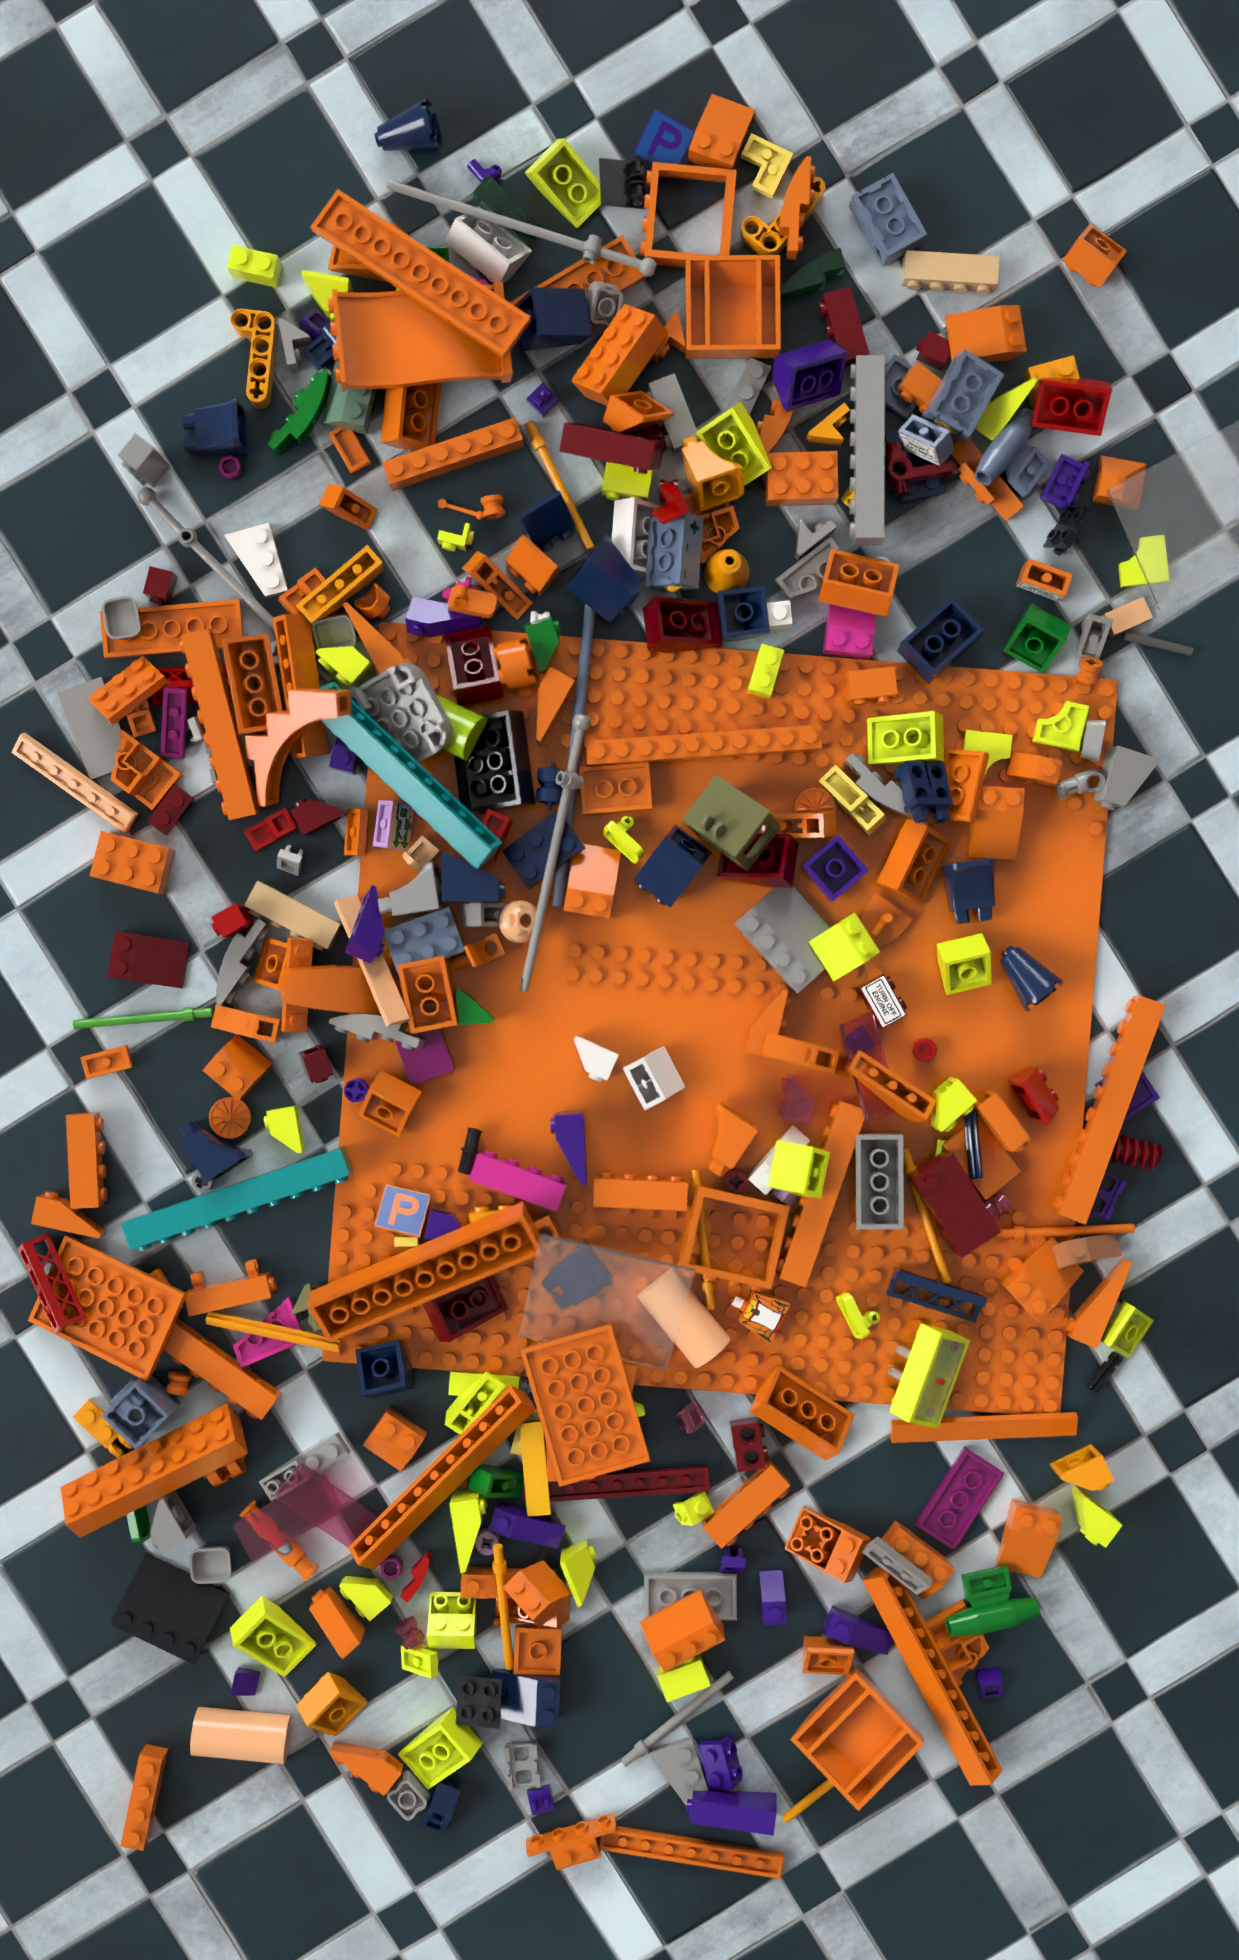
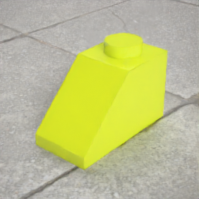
M298 1105L266 1111L267 1116H264V1123L266 1129L270 1130V1134L296 1153L306 1151Z

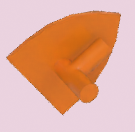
M875 892L865 906L860 921L875 945L880 947L898 938L913 919Z

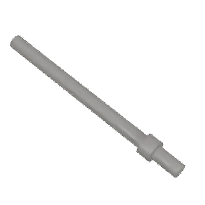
M728 1670L646 1739H641L634 1744V1748L621 1758L624 1766L627 1767L639 1756L643 1757L650 1751L649 1748L732 1681L734 1679L732 1673Z

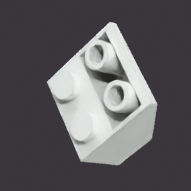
M664 1046L623 1067L644 1110L666 1100L685 1088Z

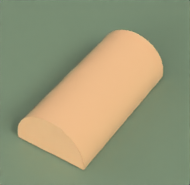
M673 1265L636 1294L694 1368H698L714 1358L731 1340Z
M198 1707L191 1733V1756L285 1764L291 1715Z

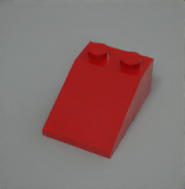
M1041 378L1031 427L1101 436L1112 392L1109 382L1091 379Z
M1030 1066L1009 1078L1008 1082L1030 1120L1047 1125L1060 1108L1057 1104L1059 1098L1052 1088L1049 1089L1046 1085L1047 1077L1042 1069Z

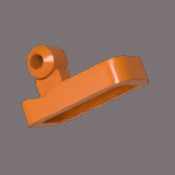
M462 584L451 588L448 600L450 611L483 618H492L494 616L497 597L493 593L468 589Z

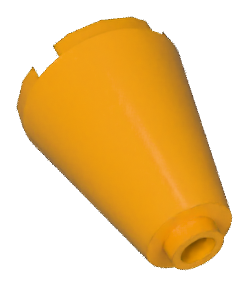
M721 549L714 552L705 562L703 569L704 581L708 588L715 593L722 590L744 588L750 573L749 565L743 555L731 549Z

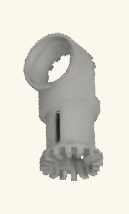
M1087 770L1076 773L1073 777L1062 781L1058 779L1055 785L1057 789L1055 790L1058 791L1057 795L1060 800H1064L1066 796L1075 793H1097L1104 788L1105 777L1097 770ZM1097 775L1099 777L1098 784L1094 787H1089V778Z

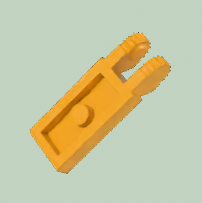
M90 1398L73 1418L106 1449L108 1448L110 1453L116 1458L125 1455L124 1451L113 1441L118 1437L128 1449L133 1447L101 1417L105 1411Z

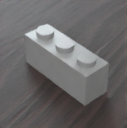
M675 373L648 383V392L646 394L674 412L673 418L657 424L659 428L662 427L664 430L663 440H665L667 450L671 448L673 455L682 452V440L695 436L697 441L700 442L699 437L695 433L697 429Z
M136 433L118 454L123 460L121 465L143 486L148 483L154 488L170 468V465L158 451Z

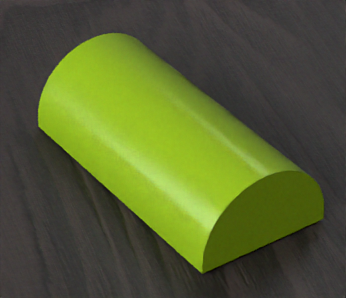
M436 694L452 726L450 743L442 750L467 761L488 719Z

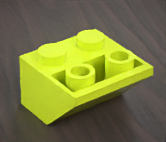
M352 646L320 648L316 651L320 657L318 662L330 673L336 671L338 673L336 677L349 689L352 686L355 688L361 686L375 670L371 662Z
M949 1077L933 1091L932 1098L937 1102L931 1111V1126L940 1132L943 1130L947 1132L957 1124L955 1120L963 1114L965 1116L974 1109L975 1106L973 1104L977 1100L959 1079Z
M777 1140L768 1187L802 1197L821 1199L830 1152L815 1147Z
M430 1592L427 1625L428 1649H475L477 1598H461V1592Z

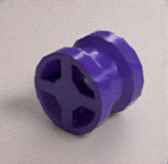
M355 1078L345 1085V1097L351 1102H360L365 1099L369 1085L365 1080Z

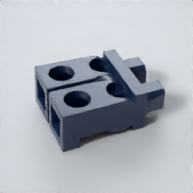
M905 761L894 770L895 778L901 782L902 797L906 805L904 806L905 813H912L915 824H922L930 820L929 814H932L935 824H942L949 819L948 808L953 805V800L950 798L944 762L926 761L924 763V761Z

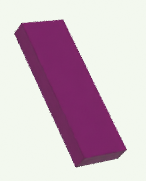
M164 687L160 757L185 758L189 689Z

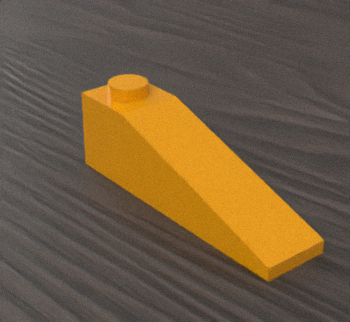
M366 545L299 602L296 607L313 624L384 571L383 562Z

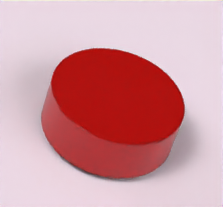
M927 1038L917 1040L912 1049L915 1058L923 1062L931 1061L937 1053L936 1044Z

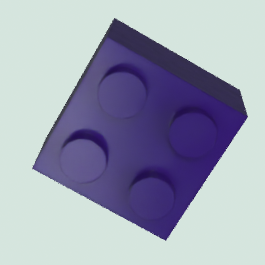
M839 835L835 836L800 866L829 902L837 899L869 871Z

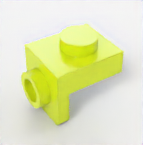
M465 523L462 536L439 530L437 540L445 550L455 551V549L466 551L467 545H472L474 531H471L472 528L469 523Z
M698 1492L684 1502L673 1504L676 1519L681 1525L694 1526L714 1513L706 1492Z

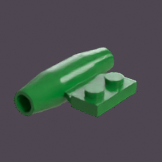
M1006 1565L961 1574L964 1595L972 1607L946 1617L945 1624L950 1637L979 1636L1013 1628L1040 1616V1609L1035 1598L1009 1599L1012 1590L1009 1571Z

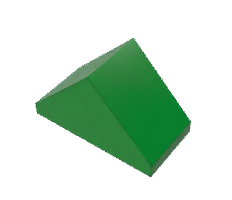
M461 988L456 991L458 1025L492 1023L496 1019Z

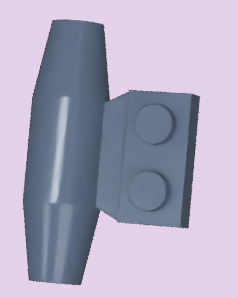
M1025 408L1008 421L1003 430L997 434L985 450L974 474L975 479L980 484L989 485L1005 471L1008 478L1007 481L1024 497L1029 494L1050 465V462L1036 447L1026 444L1033 429L1031 427L1034 413L1032 410Z

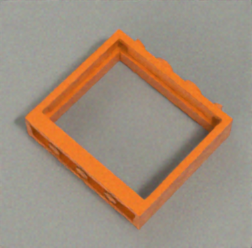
M653 162L652 171L647 170L646 185L651 187L650 194H645L644 209L649 210L648 218L643 217L642 232H646V241H641L640 255H644V258L654 259L658 266L685 268L686 256L705 255L652 250L658 177L725 183L719 255H729L737 170Z
M695 1185L677 1267L683 1270L682 1274L696 1277V1274L699 1273L706 1275L705 1279L719 1282V1278L728 1280L730 1285L741 1287L742 1283L751 1285L750 1289L764 1292V1288L772 1289L790 1206ZM704 1197L778 1213L764 1280L689 1263Z

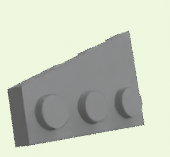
M831 536L774 580L788 599L822 587L831 549L841 551Z
M692 1736L649 1749V1756L686 1806L687 1799H692L693 1790L709 1791Z

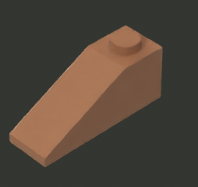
M1116 1234L1084 1237L1064 1241L1052 1246L1058 1269L1122 1256Z

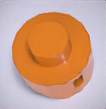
M373 583L368 593L355 600L354 605L369 619L377 616L383 618L390 610L388 605L390 597L379 585Z

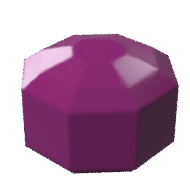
M231 455L223 457L218 465L221 475L229 480L239 478L243 471L240 460Z
M389 1555L380 1564V1573L386 1579H396L402 1573L403 1561L397 1555Z

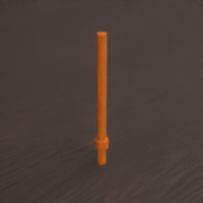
M1134 1224L1039 1228L1013 1226L1012 1229H1000L1001 1233L996 1235L995 1239L1013 1238L1014 1240H1024L1025 1237L1134 1233L1135 1227Z

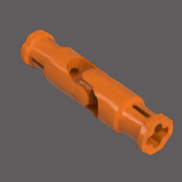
M253 1500L239 1516L241 1518L245 1517L253 1526V1530L261 1538L270 1541L269 1545L273 1551L290 1568L293 1567L302 1576L301 1580L305 1582L319 1566L313 1564L304 1555L305 1551L286 1532L282 1530L280 1532L275 1520L269 1514L265 1515L256 1505L257 1502ZM288 1539L292 1545L291 1551L287 1553L280 1552L278 1548H281Z

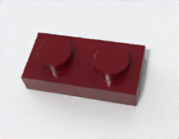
M174 784L147 822L163 834L168 835L195 798Z

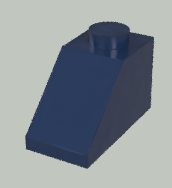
M439 1782L434 1790L421 1825L443 1834L452 1818L460 1790L455 1789V1786L450 1783Z

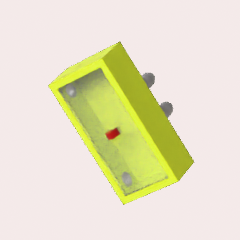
M921 1323L911 1350L902 1345L895 1347L896 1353L908 1360L903 1372L894 1367H890L887 1370L889 1376L900 1381L889 1412L908 1423L939 1429L970 1340L950 1330Z

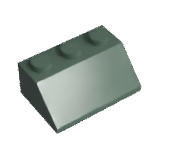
M335 360L321 425L343 428L346 431L352 430L355 433L367 435L377 389H346V391H341V383H336L335 368H339V362Z

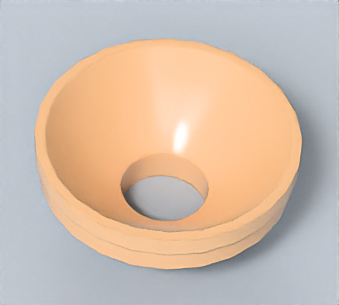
M519 900L508 903L502 909L499 917V926L503 935L515 943L529 941L537 909L526 901ZM523 914L530 917V925L527 928L520 924V917Z

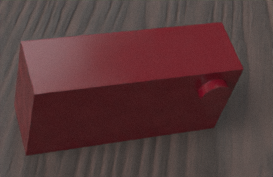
M571 422L564 423L559 452L634 467V472L647 474L648 470L660 469L665 440Z
M944 1150L907 1174L955 1254L963 1258L1001 1233L954 1153Z

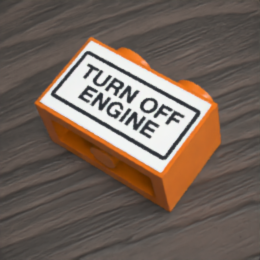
M1028 559L1022 566L1015 586L1059 602L1066 596L1073 574Z

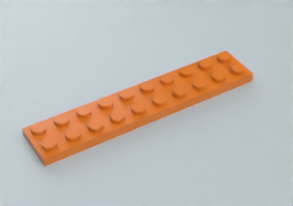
M339 189L336 190L310 227L312 232L503 359H505L532 321L529 315Z

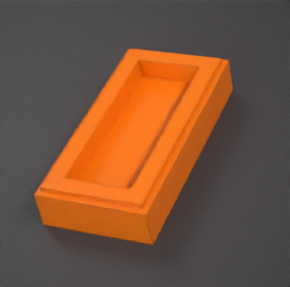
M336 428L328 433L351 475L372 464L354 431Z

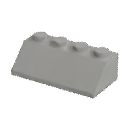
M899 1132L856 1135V1229H904L903 1134Z

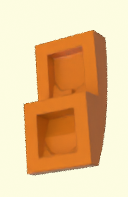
M146 699L126 715L134 738L157 731L149 699Z

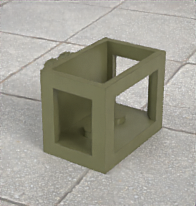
M718 775L713 777L682 818V821L696 836L746 871L751 868L782 827L769 810ZM762 827H767L765 832L762 834V836L759 838L756 844L752 847L749 853L745 855L743 852L747 849V847L750 845V843L753 841V839L756 837V835L759 833Z

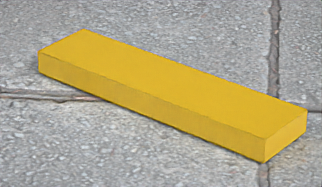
M524 1421L519 1427L527 1516L551 1515L545 1439L541 1421Z

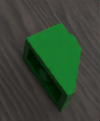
M552 615L525 624V630L540 672L545 671L559 642V634L562 633L559 621H554Z
M479 1465L471 1474L468 1488L485 1498L520 1497L524 1474L492 1465Z

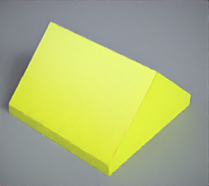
M1123 1300L1107 1324L1101 1341L1129 1359L1154 1320Z

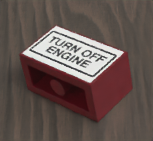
M880 974L857 987L858 992L880 1029L907 1015L904 1011L907 1009L905 1002L901 997L897 998L893 991L896 987L889 976L885 977L884 974Z

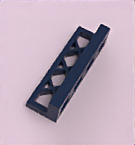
M894 1267L886 1292L889 1296L976 1323L980 1307L984 1308L987 1298L981 1294ZM896 1280L907 1283L910 1288L903 1293L893 1291ZM923 1288L929 1290L932 1296L925 1300H920L914 1291ZM912 1293L914 1297H910L907 1295ZM945 1295L951 1297L954 1303L947 1307H942L937 1298ZM934 1300L936 1304H932L929 1302ZM964 1302L974 1304L972 1315L962 1313L959 1305Z

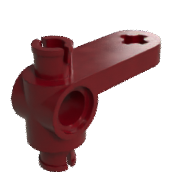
M894 441L886 444L888 454L884 456L886 465L885 476L889 485L894 486L895 496H901V493L903 495L909 494V483L948 477L958 473L956 461L944 462L941 466L932 464L912 468L908 452L902 451L901 441H896V444H894ZM900 466L903 468L904 474H895L893 467Z

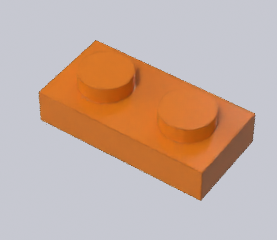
M347 809L344 855L365 856V849L367 847L366 834L369 823L368 809Z
M128 1045L80 1057L86 1080L134 1067Z

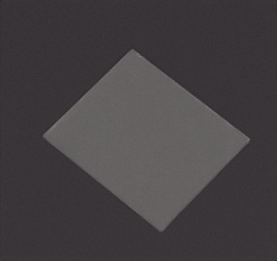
M1239 420L1107 490L1158 609L1172 604L1239 568Z
M541 1234L520 1330H518V1337L545 1342L611 1323L623 1361L667 1370L695 1275V1269Z

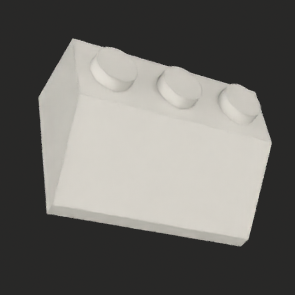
M467 214L455 218L444 241L455 253L465 258L473 268L483 273L491 283H505L510 280L532 252L529 247L505 227Z
M634 497L614 501L612 541L636 575L646 577L650 517H653L650 511L660 505Z

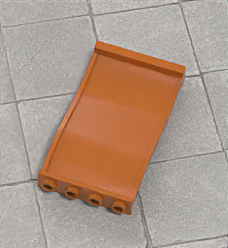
M493 282L492 285L482 284L505 299L503 282ZM332 289V298H328L329 313H334V321L330 322L331 337L336 336L337 345H333V358L339 362V368H335L336 383H341V391H346V389L399 388L461 380H501V383L511 382L513 371L510 352L503 359L401 290L376 293L337 292V289Z

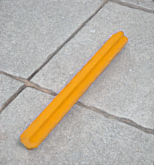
M208 1312L206 1316L207 1325L323 1350L339 1352L342 1345L340 1338L329 1343L325 1335L219 1312Z

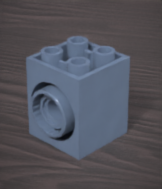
M152 1375L148 1381L141 1378L137 1381L132 1379L109 1402L112 1406L101 1417L136 1450L181 1402L173 1394L167 1393L165 1391L166 1387Z

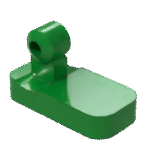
M145 1505L127 1514L133 1543L145 1542L151 1536V1527Z

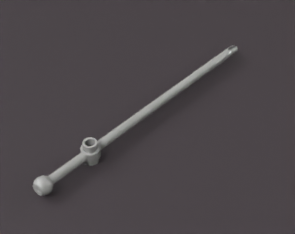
M393 180L386 182V187L389 190L580 250L584 253L582 259L587 263L595 264L597 258L602 257L639 269L645 277L654 275L657 264L654 259L646 257L641 260L603 248L601 246L602 239L599 236L589 235L588 240L584 242Z
M142 488L137 494L139 502L150 506L178 534L181 545L185 548H192L274 631V617L198 542L196 532L191 528H184L156 500V493L152 488ZM316 661L319 677L326 684L335 682L342 689L341 685Z
M577 714L573 719V726L576 730L567 770L559 771L556 775V783L561 785L563 790L520 984L522 992H527L530 987L571 792L574 789L579 790L583 784V778L576 773L584 732L590 728L591 719L589 716Z

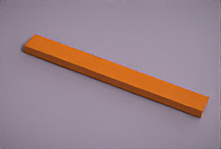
M1076 1412L945 1417L942 1418L939 1429L897 1419L891 1420L890 1439L891 1443L1076 1436L1078 1416Z
M617 1826L616 1832L600 1836L598 1844L600 1850L776 1879H781L785 1857L782 1852Z

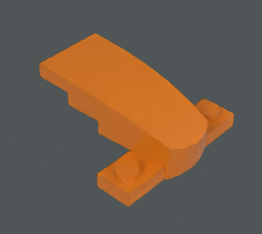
M288 937L286 967L283 969L279 983L280 996L283 1001L281 1031L307 1032L308 1008L346 1013L381 1014L361 966H311L313 939Z

